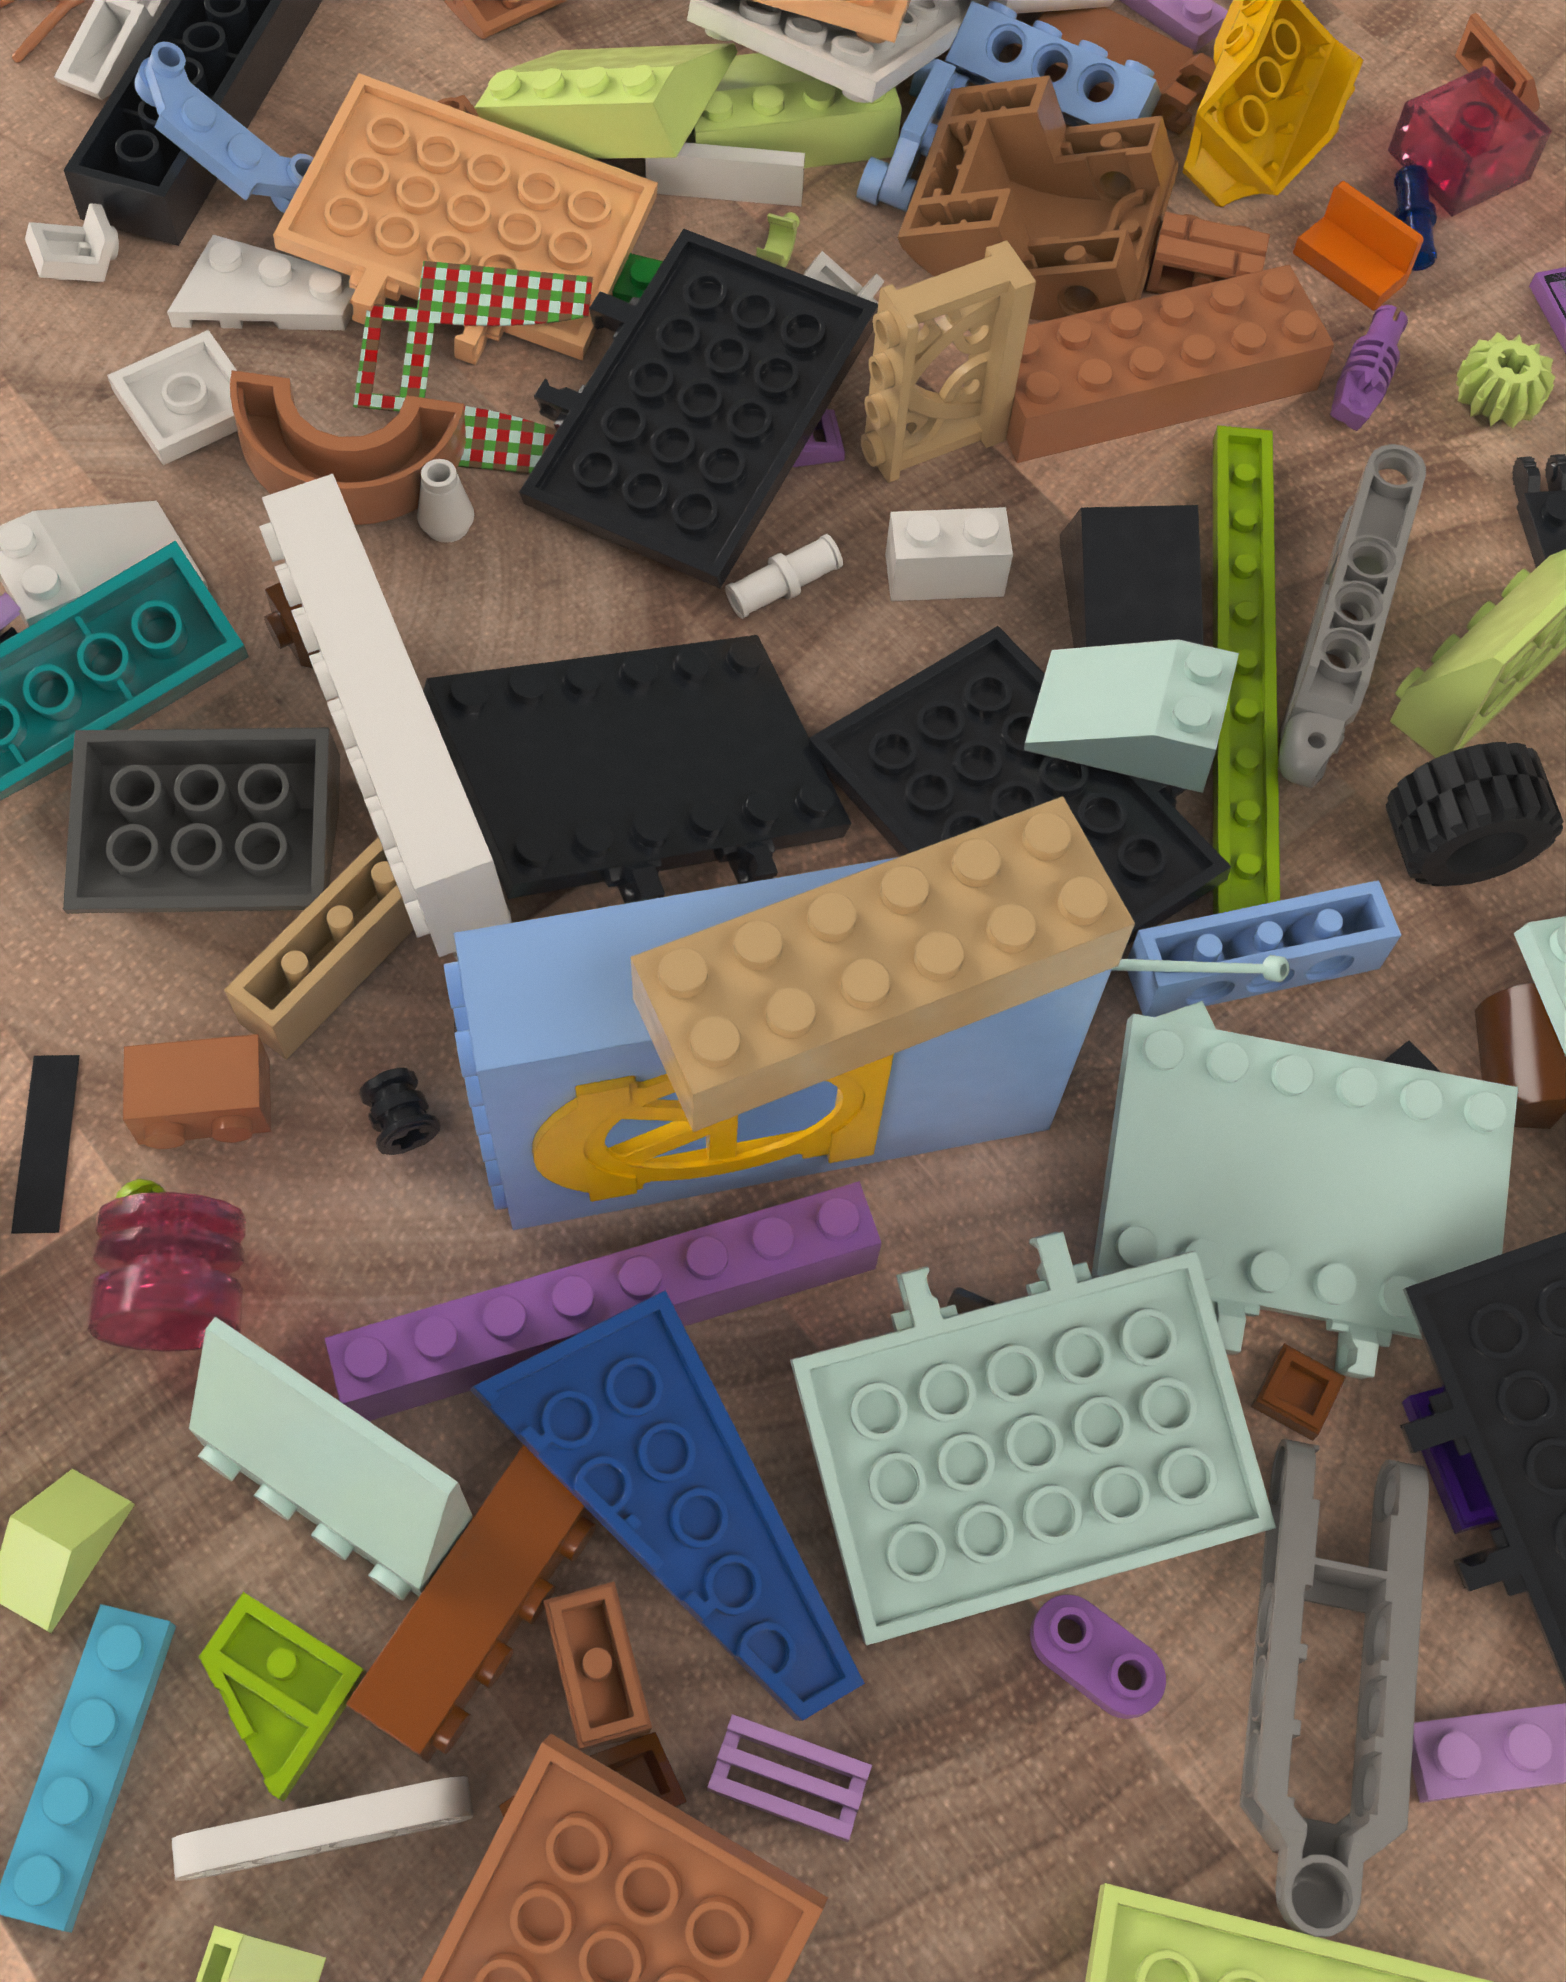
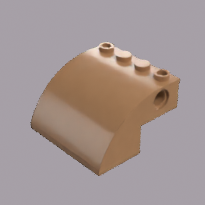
M1050 75L951 89L897 237L903 250L918 265L932 276H937L984 259L986 247L1007 240L1036 280L1029 319L1049 321L1139 300L1179 168L1178 160H1175L1163 117L1154 116L1066 127Z

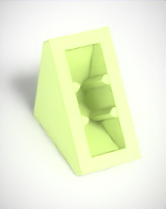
M71 1469L10 1516L0 1550V1604L52 1633L135 1504L80 1472Z

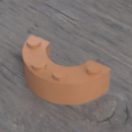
M231 370L230 398L241 448L252 473L270 494L333 474L354 525L379 523L398 518L418 508L421 470L427 462L434 459H445L450 461L457 469L463 456L466 444L463 403L406 395L399 414L384 428L364 436L338 437L317 430L299 415L294 403L290 378Z

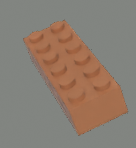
M1290 264L1031 324L1027 327L1006 441L1016 462L1020 463L1318 390L1334 348V343Z

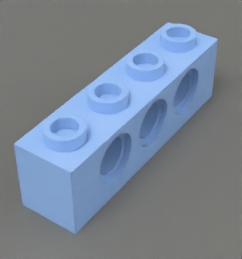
M974 1L971 2L945 59L947 63L956 66L955 72L969 77V82L975 85L1044 76L1045 71L1052 64H1067L1066 74L1060 80L1052 82L1065 124L1072 127L1151 117L1161 96L1157 80L1153 78L1154 72L1147 66L1134 60H1126L1125 65L1107 58L1108 52L1105 49L1087 40H1081L1078 46L1061 39L1062 32L1054 26L1036 20L1033 26L1016 20L1017 13L1012 9L995 1H990L988 7ZM1013 43L1022 45V50L1015 60L1008 63L999 61V55L1004 47ZM1102 82H1109L1114 85L1112 94L1106 100L1092 102L1088 99L1089 93L1095 85Z
M1377 880L1138 930L1127 958L1263 964L1268 956L1275 955L1285 957L1289 963L1288 976L1282 982L1266 980L1261 973L1127 972L1142 1015L1157 1017L1203 1001L1205 1006L1380 969L1401 937V933L1381 884Z

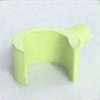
M792 212L786 213L783 217L769 213L767 215L770 224L768 239L764 249L757 247L756 257L786 267L794 248L800 220Z

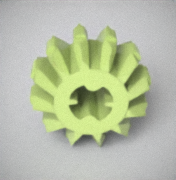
M1497 332L1489 341L1478 340L1476 345L1470 349L1466 360L1462 361L1457 372L1458 379L1456 385L1459 387L1457 401L1471 405L1470 417L1481 414L1488 417L1490 427L1498 420H1503L1511 428H1514L1519 421H1531L1540 412L1544 402L1547 401L1553 390V382L1555 380V376L1551 373L1553 359L1539 354L1540 343L1530 346L1522 343L1520 334L1513 340H1507L1502 334Z

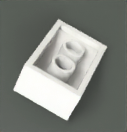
M157 500L37 510L0 525V581L8 595L21 608L19 613L27 628L175 540L208 589L206 580Z

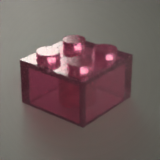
M1483 66L1405 102L1388 152L1453 217L1531 179L1552 130L1486 66Z

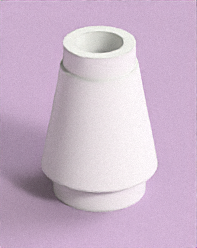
M434 459L423 466L417 520L420 527L432 539L439 542H454L466 535L474 520L473 506L460 481L456 468L450 461L445 459Z

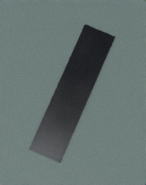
M80 1055L34 1056L11 1234L59 1233Z

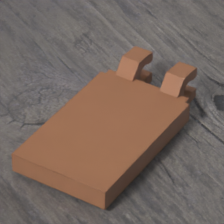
M1106 7L1046 11L1037 19L1060 30L1063 34L1061 39L1078 46L1081 40H1087L1105 49L1108 52L1107 58L1125 65L1126 60H1134L1150 68L1154 72L1153 78L1157 80L1161 92L1160 99L1151 117L1162 116L1166 129L1179 134L1191 123L1193 114L1187 111L1196 101L1201 103L1216 67L1214 59L1204 53L1195 55L1193 54V49ZM1014 43L1012 61L1019 56L1022 45ZM1065 63L1052 64L1045 71L1044 76L1050 75L1051 80L1056 82L1066 74L1068 65ZM1109 82L1095 85L1091 89L1088 99L1094 102L1106 100L1112 94L1114 85Z

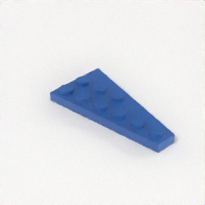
M666 1290L470 1389L794 1720H805L865 1684Z

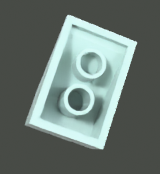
M1179 639L1052 650L1026 737L1024 750L1203 793L1216 752L1239 653Z

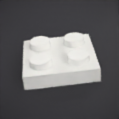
M209 330L107 375L113 392L163 465L237 431L230 398L231 370H237Z

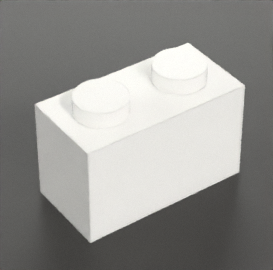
M1006 507L891 512L885 553L891 601L1003 597L1013 557Z

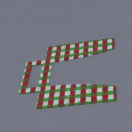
M423 261L417 308L374 304L372 311H366L353 407L399 412L406 395L425 398L435 323L465 326H514L585 318L589 316L593 277ZM382 320L409 323L400 396L372 393ZM464 406L466 444L458 467L531 473L557 430L520 417Z

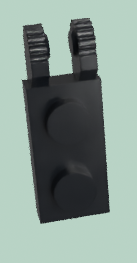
M1565 454L1550 455V458H1548L1545 477L1549 491L1540 492L1541 474L1539 468L1536 467L1537 462L1534 461L1535 458H1532V456L1519 457L1514 461L1512 479L1519 501L1516 508L1536 568L1550 555L1566 549Z

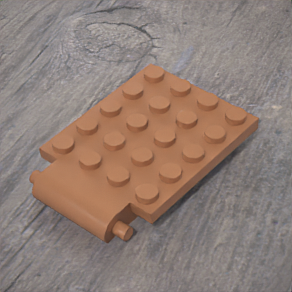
M550 1733L541 1743L420 1982H786L825 1907L828 1897Z

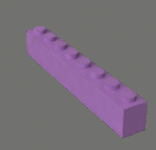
M860 1181L329 1336L325 1338V1343L339 1401L366 1420L371 1421L468 1392L473 1386L665 1290L683 1326H688L874 1270L878 1261L881 1240Z

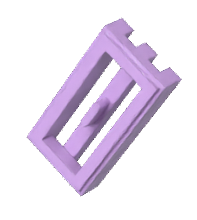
M732 1714L707 1791L848 1842L872 1765ZM740 1737L851 1778L849 1788L845 1789L739 1750L737 1746ZM732 1765L842 1805L839 1819L830 1817L727 1779L730 1767Z

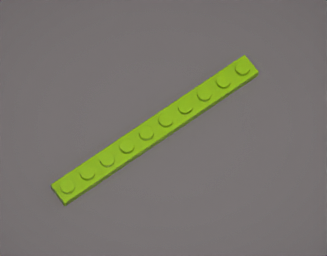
M1217 425L1213 438V648L1239 653L1213 758V848L1231 866L1228 879L1213 889V914L1280 901L1273 430Z

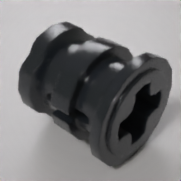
M405 1067L379 1073L374 1078L366 1081L359 1092L362 1103L372 1107L370 1109L371 1113L368 1114L373 1129L381 1132L376 1139V1146L382 1154L386 1155L403 1154L425 1145L440 1131L441 1125L439 1120L434 1115L426 1114L429 1105L425 1095L421 1091L415 1090L418 1086L415 1072Z

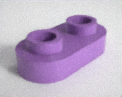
M1059 1595L1048 1600L1034 1616L1030 1627V1641L1038 1659L1105 1712L1117 1718L1133 1719L1144 1715L1159 1703L1166 1687V1673L1158 1655L1092 1603L1076 1595ZM1063 1619L1075 1621L1082 1631L1081 1641L1076 1644H1070L1062 1640L1058 1633L1059 1621ZM1121 1665H1132L1140 1672L1142 1683L1138 1690H1129L1120 1683L1118 1670Z

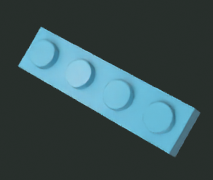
M100 1604L0 1883V1915L72 1933L176 1629V1625L171 1621Z

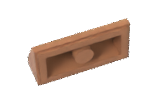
M1477 13L1470 15L1455 57L1510 121L1537 112L1540 103L1534 78Z
M615 1581L543 1600L578 1749L583 1750L648 1735L652 1725Z

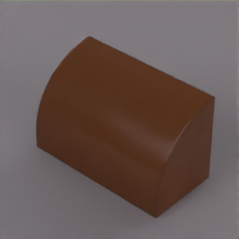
M1527 983L1492 994L1474 1010L1481 1076L1483 1081L1518 1087L1514 1127L1551 1129L1566 1113V1056L1535 983Z

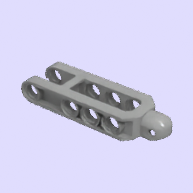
M1396 444L1381 446L1373 451L1366 464L1354 503L1347 510L1335 539L1279 734L1282 742L1278 758L1280 772L1288 781L1308 788H1313L1323 778L1329 758L1332 754L1338 753L1344 741L1345 726L1354 721L1370 682L1426 477V466L1422 457L1406 446ZM1387 468L1395 469L1406 477L1407 483L1401 485L1388 483L1380 476L1378 471ZM1341 609L1351 612L1358 621L1346 617ZM1326 653L1339 657L1344 662L1346 669L1333 665Z
M1282 1439L1275 1454L1270 1480L1269 1504L1276 1528L1265 1532L1240 1807L1272 1852L1278 1853L1275 1891L1277 1907L1284 1921L1296 1932L1321 1938L1331 1937L1344 1931L1355 1919L1361 1904L1364 1862L1385 1848L1408 1828L1429 1480L1424 1466L1390 1459L1385 1460L1379 1471L1374 1492L1368 1568L1315 1557L1320 1500L1313 1499L1316 1469L1315 1454L1319 1451L1320 1446ZM1304 1601L1365 1613L1350 1813L1336 1824L1303 1818L1294 1806L1295 1798L1287 1797L1292 1739L1300 1736L1301 1720L1294 1719L1298 1667L1300 1663L1307 1660L1308 1645L1301 1644Z

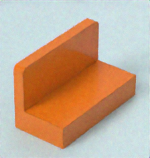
M1341 181L1333 189L1324 217L1297 238L1293 254L1368 308L1375 311L1406 285L1424 238L1420 233L1347 182Z

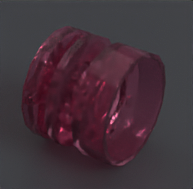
M176 1192L140 1193L116 1198L100 1207L96 1216L95 1232L100 1239H98L94 1247L93 1259L106 1272L96 1276L91 1284L87 1330L95 1339L110 1345L135 1350L161 1352L194 1351L203 1348L205 1330L215 1317L237 1332H241L243 1287L238 1279L228 1275L239 1270L244 1262L245 1251L240 1243L246 1235V1217L241 1209L223 1200L198 1194Z

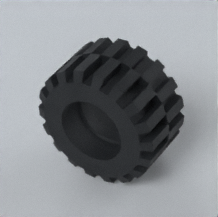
M1492 742L1469 746L1444 754L1416 768L1414 772L1405 776L1397 783L1398 786L1390 791L1387 797L1386 811L1410 878H1415V881L1421 884L1456 886L1481 882L1503 875L1539 856L1540 853L1548 849L1556 841L1555 838L1563 830L1562 823L1564 821L1538 753L1533 748H1527L1525 744Z

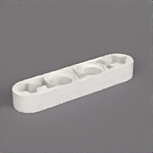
M450 1777L176 1836L172 1838L175 1881L221 1875L466 1821L473 1817L468 1777Z

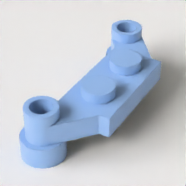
M170 42L157 43L153 47L150 57L142 61L135 78V89L138 95L146 103L157 109L159 117L155 128L245 201L251 194L270 196L277 209L285 213L313 157L307 154H296L289 158L277 154L189 82L184 69L185 55L178 46Z
M935 58L915 72L909 95L917 99L901 129L890 164L874 157L869 159L858 186L856 195L858 199L875 206L880 201L907 212L918 182L912 179L911 176L921 155L926 157L928 155L938 127L937 123L941 119L951 89L968 87L970 78L955 72L956 66Z

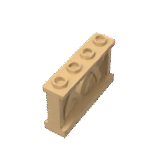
M1007 240L986 247L985 258L898 290H896L893 284L880 288L878 312L873 316L875 340L873 356L869 358L871 378L869 395L865 397L864 402L867 417L865 434L861 435V447L869 465L872 467L877 466L888 483L898 480L901 470L980 440L986 448L1006 440L1036 280ZM945 315L937 323L934 320V318ZM924 322L925 324H924L923 328L918 332V330H919V325H918V324ZM969 330L972 335L966 337L963 333ZM952 342L959 351L969 354L968 361L949 376L942 386L940 393L925 390L915 384L933 360Z

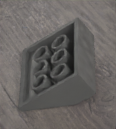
M329 727L75 730L63 910L66 914L305 910L329 886L339 816L340 754Z

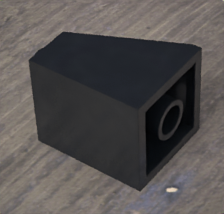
M1198 505L1081 507L1060 534V550L1073 647L1082 648L1178 639L1204 645Z

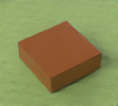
M1284 1343L1278 1350L1251 1407L1313 1441L1319 1435L1346 1377Z

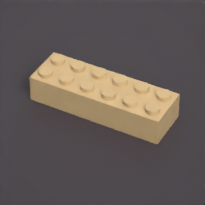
M1062 796L631 956L633 1000L691 1129L695 1132L1117 967L1135 922Z

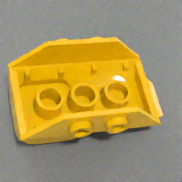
M1233 0L1215 39L1214 63L1216 67L1196 113L1192 137L1182 172L1218 207H1224L1235 200L1255 194L1278 196L1338 132L1340 127L1339 120L1347 101L1355 90L1354 83L1364 60L1336 40L1301 0Z

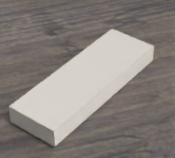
M685 142L676 158H645L646 178L658 182L657 194L800 207L802 204L805 153Z

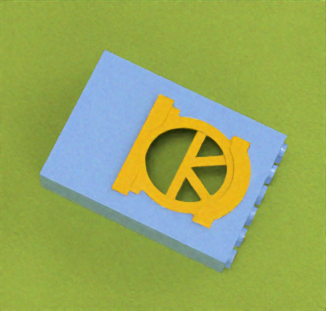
M895 858L454 933L458 961L444 964L448 995L457 1029L455 1039L461 1073L465 1079L469 1106L472 1108L475 1130L479 1137L482 1159L485 1162L495 1210L508 1208L513 1230L1049 1130L1112 968L693 1132L633 1000L630 957Z

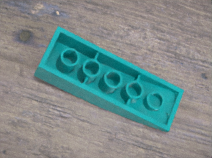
M176 540L0 644V801L73 761L75 730H128L249 657L245 645Z

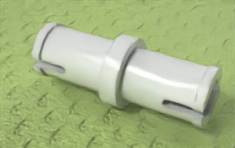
M824 534L818 540L786 556L782 553H777L769 557L767 566L735 583L732 582L726 585V595L735 613L743 619L749 613L783 596L790 600L800 595L802 586L832 570L841 568L843 566V559L832 537Z

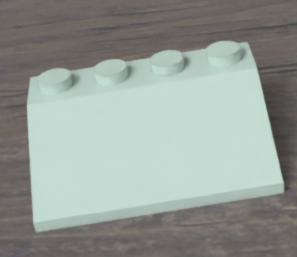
M217 1317L208 1325L205 1330L189 1424L190 1431L204 1446L198 1457L230 1481H233L236 1475L241 1472L256 1482L260 1487L254 1494V1497L288 1521L294 1512L297 1511L316 1524L317 1527L312 1532L311 1537L339 1558L346 1560L351 1552L354 1551L372 1563L374 1568L368 1576L396 1598L404 1601L410 1591L420 1596L473 1519L459 1483Z

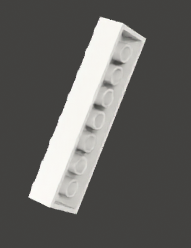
M333 474L264 496L262 500L270 523L261 525L259 528L272 562L281 559L285 560V563L274 566L289 606L302 604V607L291 610L307 652L320 651L309 655L324 697L326 701L338 697L327 702L343 746L346 749L345 752L416 936L419 938L430 934L439 957L456 952L454 933L512 922L493 858Z

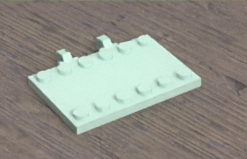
M1133 1013L1127 1019L1091 1276L1094 1278L1186 1252L1197 1251L1226 1354L1236 1355L1241 1352L1246 1315L1258 1316L1261 1309L1326 1321V1330L1339 1333L1334 1371L1352 1378H1373L1379 1346L1389 1347L1392 1334L1423 1340L1404 1294V1288L1502 1254L1518 1087Z
M1053 1232L1029 1240V1244L1038 1249L1041 1263L1036 1270L1040 1281L1026 1285L1027 1296L958 1314L955 1304L939 1307L938 1299L931 1295L928 1286L927 1275L930 1271L929 1267L918 1268L896 1275L905 1310L891 1314L894 1332L790 1359L858 1624L866 1646L1276 1528L1197 1251L1186 1252L1092 1278L1086 1262L1072 1265L1064 1232Z

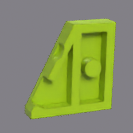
M245 1592L238 1598L199 1655L214 1687L219 1690L229 1710L228 1714L241 1739L246 1742L257 1763L269 1793L284 1802L346 1708L347 1701L367 1672Z

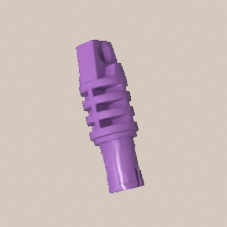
M1384 305L1376 309L1367 334L1355 341L1337 381L1330 415L1336 420L1344 422L1355 431L1362 427L1378 404L1382 402L1400 360L1397 344L1408 324V317L1401 310L1394 321L1393 316L1397 307L1392 305Z

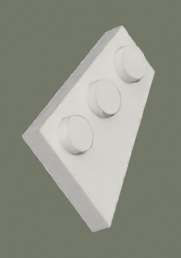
M212 235L167 313L171 326L192 328L193 320L220 321L221 328L242 329L243 321L274 322L278 329L345 331L354 314L350 299L355 289L349 287L351 276L314 262Z

